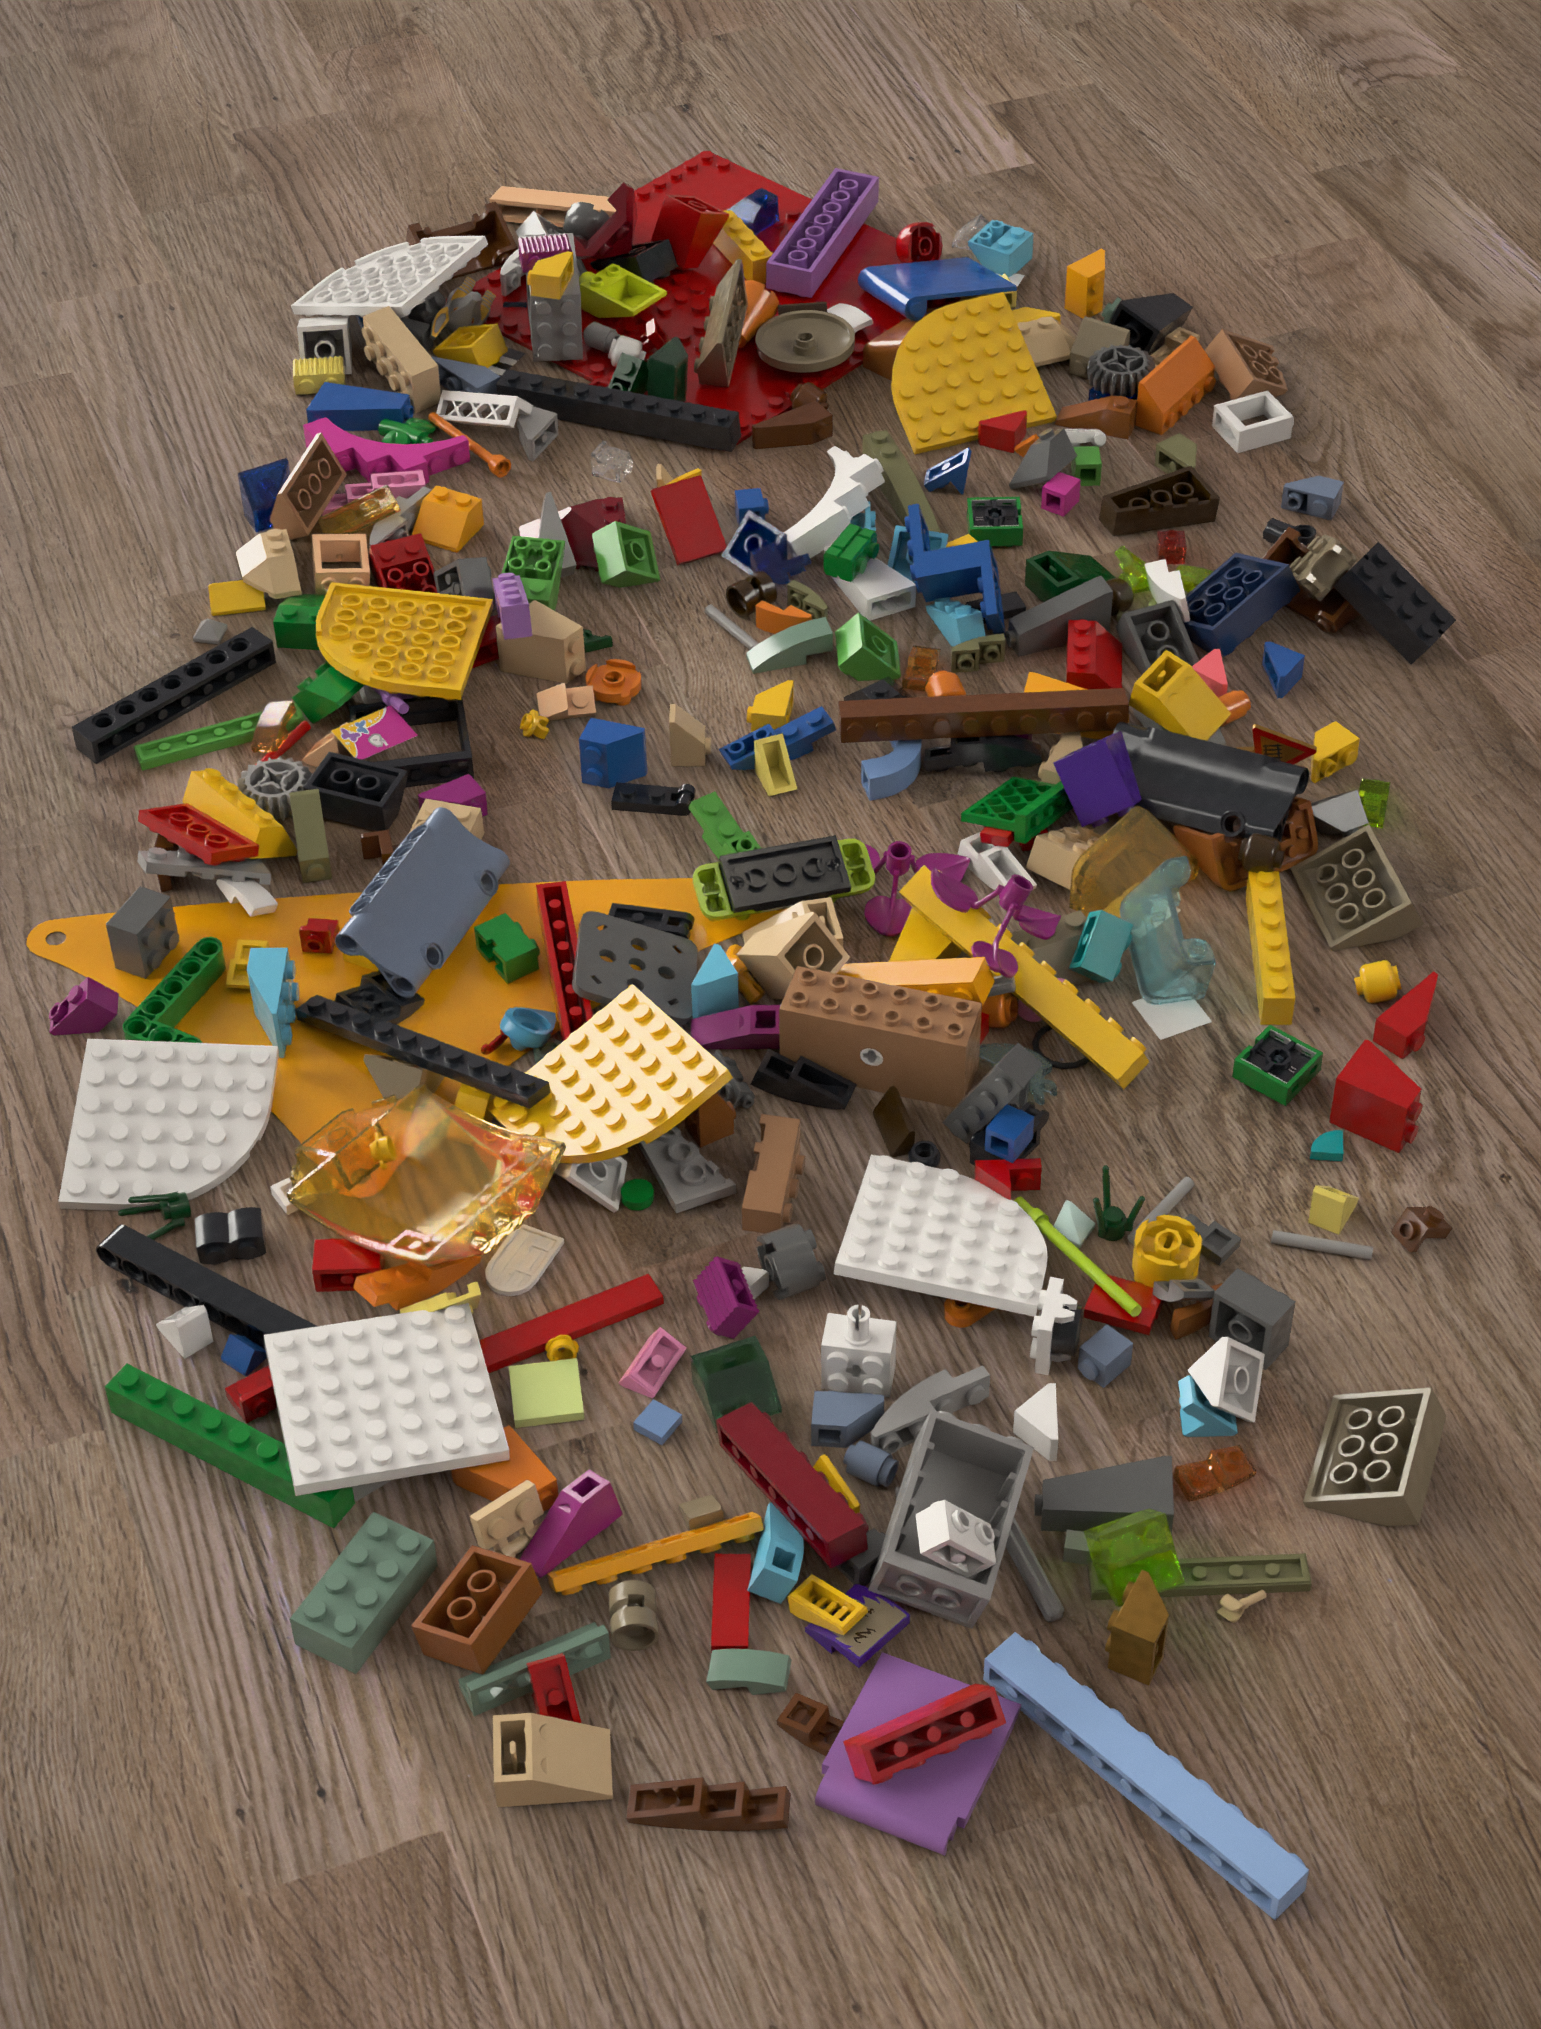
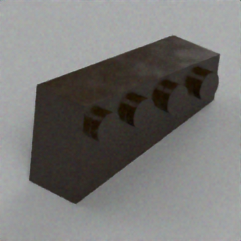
M1188 466L1104 495L1099 521L1112 536L1215 522L1220 497L1192 466Z

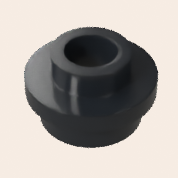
M930 1141L916 1142L908 1153V1162H919L925 1166L935 1168L939 1165L941 1154L936 1145Z

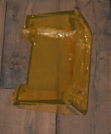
M1135 806L1075 862L1071 874L1069 908L1075 911L1081 910L1086 917H1088L1089 912L1098 910L1108 912L1133 924L1130 934H1133L1137 929L1141 930L1148 920V914L1146 913L1147 904L1175 878L1180 884L1192 882L1199 872L1197 858L1154 815L1140 806Z

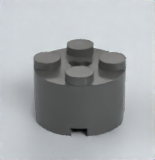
M794 1223L757 1236V1241L763 1244L757 1247L760 1265L762 1269L769 1272V1282H775L778 1289L772 1292L778 1300L816 1288L821 1281L826 1280L822 1263L816 1261L813 1249L817 1248V1244L810 1229L804 1231L802 1226Z

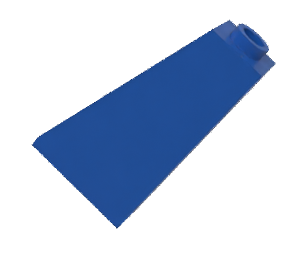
M324 382L306 409L308 423L326 417L344 431L378 430L380 422L385 418L406 423L408 419L413 418L414 407L410 403L409 394Z

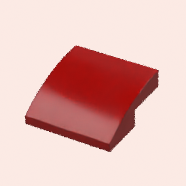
M1108 1275L1142 1307L1141 1313L1136 1317H1132L1095 1283L1085 1305L1083 1318L1150 1335L1154 1321L1158 1319L1164 1303L1163 1300L1153 1295L1152 1287Z

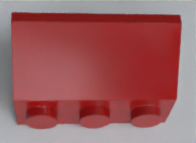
M1084 619L1068 620L1066 683L1087 690L1122 688V643L1097 621H1087Z

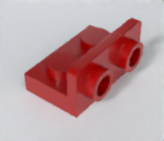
M269 1365L225 1388L227 1399L246 1424L258 1417L265 1416L269 1411L277 1408Z

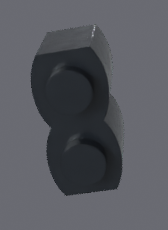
M246 1207L229 1213L212 1212L195 1218L196 1250L201 1264L218 1265L233 1258L251 1260L266 1254L265 1224L261 1208Z

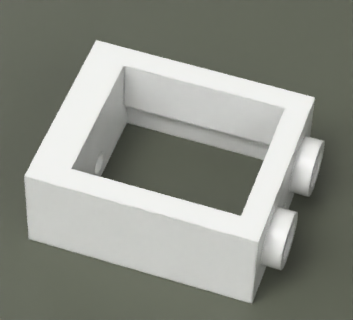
M1268 390L1214 405L1212 427L1237 453L1291 438L1294 425L1293 416ZM1260 415H1265L1268 420L1247 426L1241 422Z

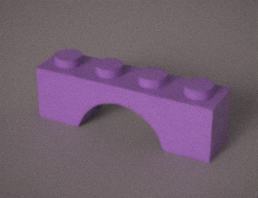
M503 573L498 575V578H492L496 612L501 619L504 640L532 637L529 602L520 575L515 576L514 573Z

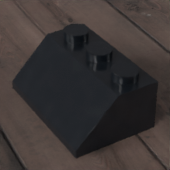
M328 752L304 785L303 791L319 789L323 818L374 831H383L391 827L399 814L408 771Z

